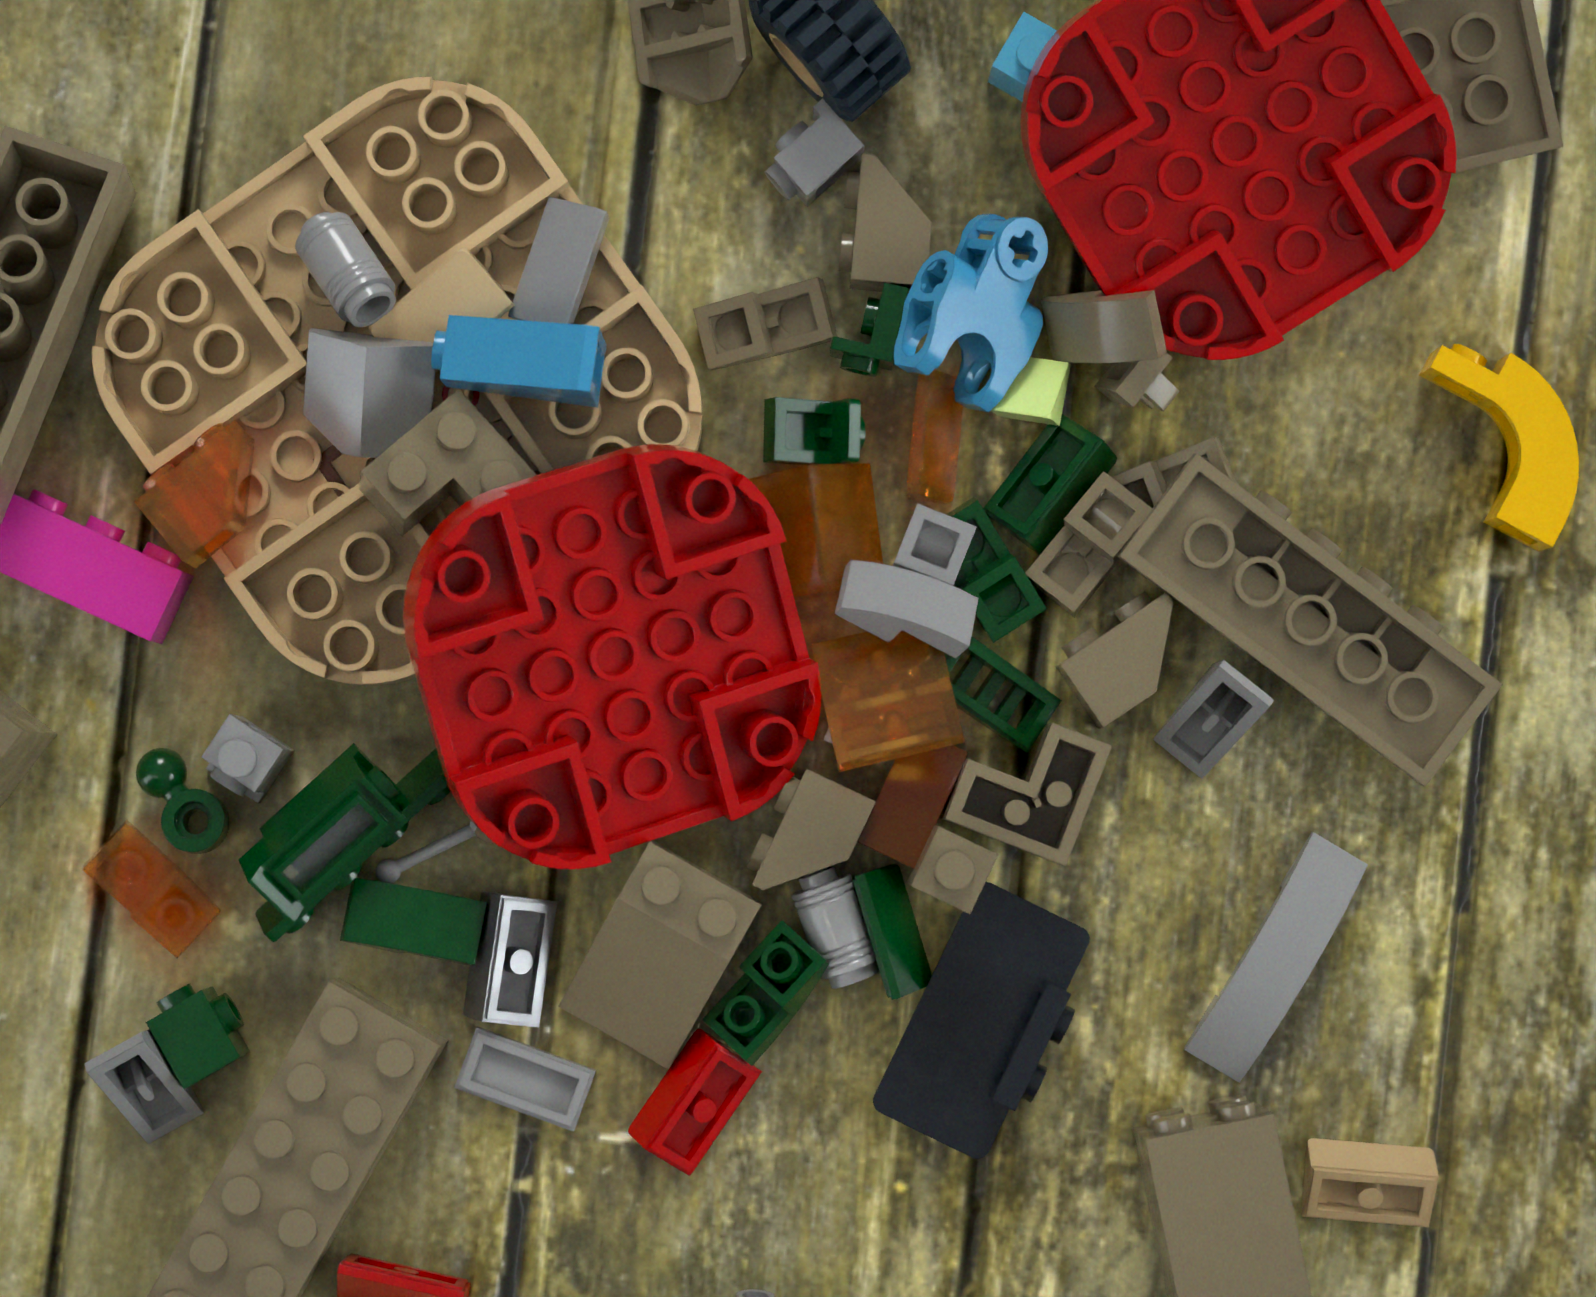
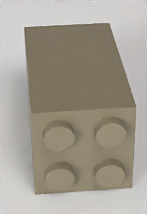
M1235 1095L1209 1101L1210 1112L1191 1115L1190 1113H1184L1182 1107L1164 1109L1146 1114L1147 1125L1132 1127L1167 1297H1312L1275 1116L1272 1112L1253 1100L1247 1101L1246 1095Z

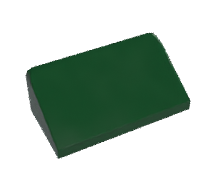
M1062 414L1060 426L1048 424L983 509L988 517L1040 555L1064 527V518L1104 471L1108 474L1116 463L1117 456L1104 440Z
M890 864L854 875L855 879H852L887 997H891L894 1000L925 988L932 973L900 867L897 864Z

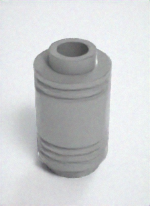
M323 212L314 215L305 222L296 240V252L338 316L343 321L351 322L356 327H365L374 324L389 313L396 302L394 295L395 284L350 216L342 212Z
M834 866L800 877L799 882L802 889L791 894L792 900L795 901L794 905L797 908V914L808 944L829 963L821 979H828L832 989L854 984L879 972L854 883L851 881V873L837 875Z

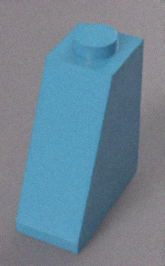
M449 315L446 332L437 330L435 333L431 367L432 369L441 370L440 380L449 388L598 408L607 344L600 327Z

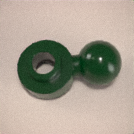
M155 748L145 753L137 764L136 779L140 788L146 794L155 798H164L167 802L162 812L161 825L169 843L177 849L191 854H204L217 848L224 841L230 824L229 814L224 803L207 791L187 788L185 785L187 767L185 761L177 752L168 748ZM203 811L208 817V825L203 832L193 834L189 830L188 821L195 812Z

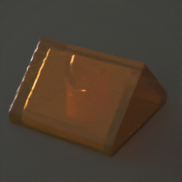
M870 463L805 465L748 478L766 497L781 523L786 542L780 543L795 600L839 595L845 566L851 560L883 564Z

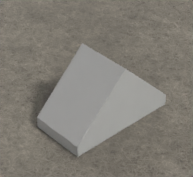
M1225 660L1215 662L1157 732L1153 740L1202 779L1265 713L1274 699Z
M150 1029L140 1032L84 1063L88 1075L148 1144L204 1114L191 1086L183 1089Z

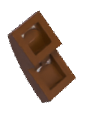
M911 725L857 842L914 869L931 831L939 819L968 752Z

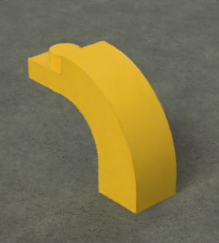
M1453 344L1451 349L1441 345L1430 353L1419 376L1474 404L1487 413L1500 429L1507 448L1508 466L1506 477L1483 523L1538 552L1552 548L1572 509L1579 478L1577 441L1571 420L1563 403L1551 385L1538 371L1511 352L1498 360L1491 371L1485 368L1487 359L1478 352L1460 344Z

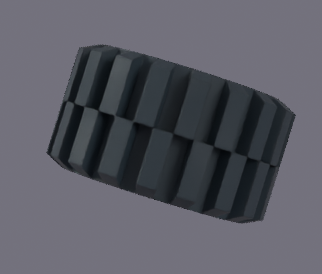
M748 0L751 15L757 29L783 65L817 102L823 98L832 110L846 121H855L911 71L907 51L902 40L873 0Z

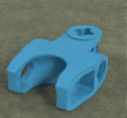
M981 214L971 219L962 231L960 243L955 254L943 250L931 255L922 264L904 302L902 320L894 345V365L908 373L913 372L928 376L934 369L940 366L949 348L957 339L961 347L962 362L954 384L955 401L967 409L990 412L1004 398L1017 375L1028 363L1041 333L1043 315L1040 309L1027 302V299L1039 272L1046 262L1048 254V239L1043 227L1036 220L1028 217L1018 216L1006 220L1004 217L996 214ZM980 234L993 236L992 240L978 239ZM1015 254L1030 255L1028 260L1014 259ZM927 334L923 347L915 354L919 341ZM991 368V375L988 382L978 392L980 383L987 374L988 370Z

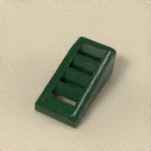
M972 636L970 646L964 651L969 657L950 683L946 678L962 654L955 659L935 648L918 673L916 680L1023 752L1028 753L1062 700ZM984 665L991 671L973 698H971L965 692ZM1006 680L1012 686L996 711L992 713L987 707ZM1025 694H1027L1034 701L1016 728H1014L1007 721Z

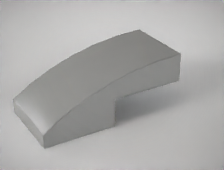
M851 560L844 569L835 614L887 642H890L903 630L956 659L970 646L979 598L943 581L914 571L875 562Z

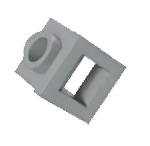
M823 98L813 106V120L815 122L808 127L804 121H801L788 130L775 144V147L780 152L774 157V164L764 171L770 182L787 200L797 195L806 206H809L847 173V170L849 171L861 160L862 153H864L862 142Z
M229 714L201 758L209 762L205 769L211 772L210 776L214 780L240 796L245 794L255 802L261 803L295 750L243 716Z

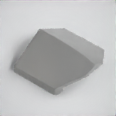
M311 328L308 336L303 415L342 454L361 458H377L433 411L436 369L431 367L433 342L379 338L366 334Z

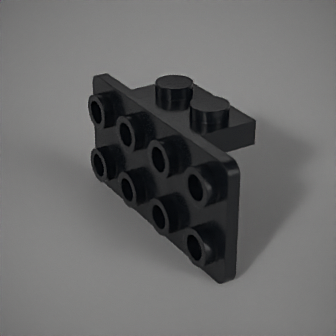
M985 882L971 914L962 911L876 1089L873 1096L875 1109L974 1159L985 1157L989 1153L1009 1109L1016 1111L1021 1098L1031 1103L1036 1096L1047 1071V1067L1039 1064V1061L1049 1040L1060 1044L1068 1030L1075 1009L1067 1006L1071 996L1067 988L1089 945L1090 937L1088 932L1084 928L990 882Z

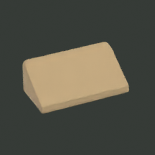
M461 248L399 300L389 313L370 325L368 331L373 337L434 342L437 330L446 332L449 315L499 319L515 304L479 260L467 248Z
M1311 1138L1307 1141L1305 1154L1302 1217L1429 1227L1439 1178L1434 1151L1426 1147Z

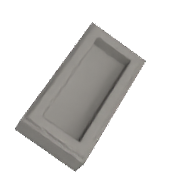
M477 1027L454 1088L574 1132L597 1070Z

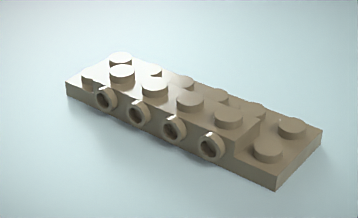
M1197 453L1193 454L1117 557L1417 783L1426 787L1503 684L1439 637L1438 634L1443 629V626L1431 615L1415 605H1412L1406 612L1390 600L1387 596L1393 588L1378 575L1363 566L1356 574L1337 560L1342 550L1329 538L1311 528L1307 535H1304L1286 520L1292 512L1280 501L1263 490L1254 497Z

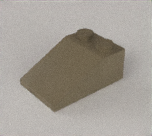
M649 841L558 1007L669 1069L755 918L762 902L660 844Z

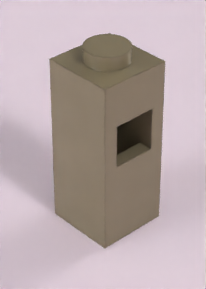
M934 826L906 883L971 914L998 854L944 828Z

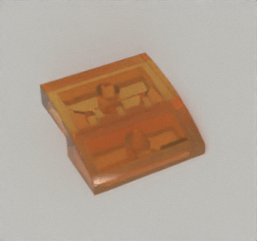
M903 630L890 642L866 631L811 644L814 661L818 662L820 672L818 680L839 772L965 743L944 652Z

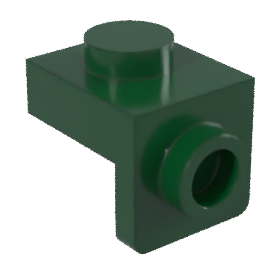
M783 397L764 399V463L835 467L859 461L860 450L864 445L866 427L861 417V402L859 399L846 398L837 401Z

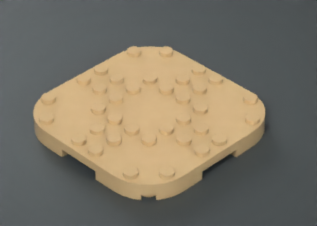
M432 77L402 79L368 91L303 136L306 140L305 143L204 213L199 209L142 248L120 269L106 290L98 309L101 314L96 331L95 346H91L94 378L107 412L146 469L157 478L225 575L223 579L258 629L271 645L297 666L323 678L351 685L383 686L416 678L404 632L403 613L407 582L415 560L428 537L448 515L460 506L449 496L405 535L401 536L359 490L360 472L373 461L372 458H361L343 454L331 462L346 486L338 482H328L319 470L322 452L333 444L303 415L309 330L316 328L366 335L372 334L368 331L370 325L356 327L351 322L343 321L338 316L296 252L295 244L301 233V228L308 219L319 213L342 212L349 215L394 282L395 304L461 248H467L479 260L513 302L548 198L553 197L582 204L570 187L568 180L532 129L508 104L497 96L472 84L467 83V85L433 80ZM604 235L574 324L600 327L607 344L598 408L480 392V398L476 405V409L537 475L638 445H673L698 452L703 424V404L698 378L691 358L676 332ZM509 311L499 319H511L508 317ZM438 370L435 375L434 409L443 402L442 389L444 384L440 380L441 370ZM450 388L448 392V397L458 389ZM459 389L471 402L473 391ZM333 489L343 491L344 494L338 497Z

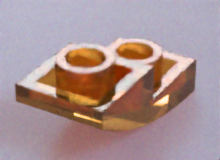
M127 819L83 865L82 870L129 910V917L176 958L189 947L221 912V909L169 857Z

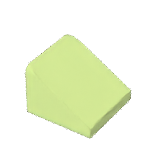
M1030 357L1028 363L1009 387L1004 398L991 412L1003 418L1060 426L1071 364Z

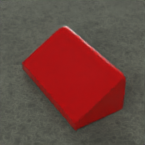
M697 1029L629 1126L628 1133L645 1150L691 1176L762 1071L755 1065L751 1066L739 1054L704 1030Z
M353 1253L347 1255L339 1263L337 1270V1297H468L471 1286L468 1279Z

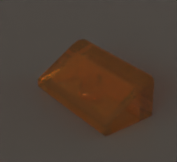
M935 369L928 376L919 373L917 376L905 496H908V500L948 504L953 501L955 494L963 406L955 401L954 384L957 377Z

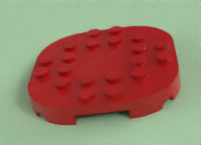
M1097 0L1069 19L1046 43L1029 74L1021 106L1020 126L1022 145L1031 175L1099 290L1103 291L1104 296L1154 290L1166 349L1171 352L1205 358L1207 360L1237 359L1270 349L1284 341L1282 337L1284 334L1386 270L1394 272L1406 264L1421 250L1440 224L1446 211L1442 208L1448 193L1451 173L1456 174V140L1446 105L1441 95L1435 94L1431 90L1381 0Z
M664 444L632 446L484 492L454 510L428 537L415 560L407 582L403 613L405 638L449 789L465 815L496 845L529 860L532 864L556 869L597 867L612 863L610 859L611 854L722 816L730 821L743 817L772 799L784 787L785 783H788L795 775L790 770L799 758L807 739L813 741L818 727L822 697L821 677L818 662L809 658L780 543L786 542L781 523L766 497L748 478L725 463L688 448Z

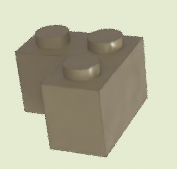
M458 389L360 472L359 490L398 533L403 536L449 496L461 506L484 492L536 476L537 474Z
M1053 722L1048 723L1042 734L1025 781L973 760L966 759L942 819L1048 861L1066 866L1112 745Z

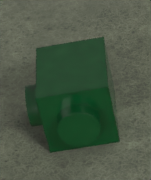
M191 984L183 986L156 1002L162 1013L146 1022L183 1089L197 1084L250 1053L237 1030L244 1026L239 1010L227 993L218 996L213 986L202 989L195 993Z

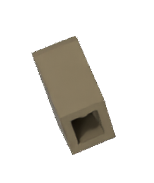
M862 153L860 171L847 170L844 208L857 209L855 234L842 233L839 271L851 272L850 289L882 292L884 283L909 288L910 291L922 264L929 258L932 222L874 154Z
M1144 591L1114 612L1121 623L1101 636L1098 635L1092 626L1061 647L1068 658L1057 665L1056 668L1098 729L1104 728L1157 692L1173 602L1167 593L1152 601L1146 591Z
M808 769L805 770L801 780L792 777L788 783H785L773 809L784 814L774 838L762 833L746 866L757 872L752 885L761 890H766L849 860L876 801Z

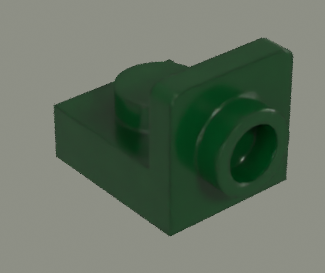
M884 283L880 299L868 298L861 334L872 336L870 344L835 336L832 337L830 355L831 357L842 359L841 369L871 377L877 376L878 368L892 371L894 345L898 336L904 302L909 293V288Z

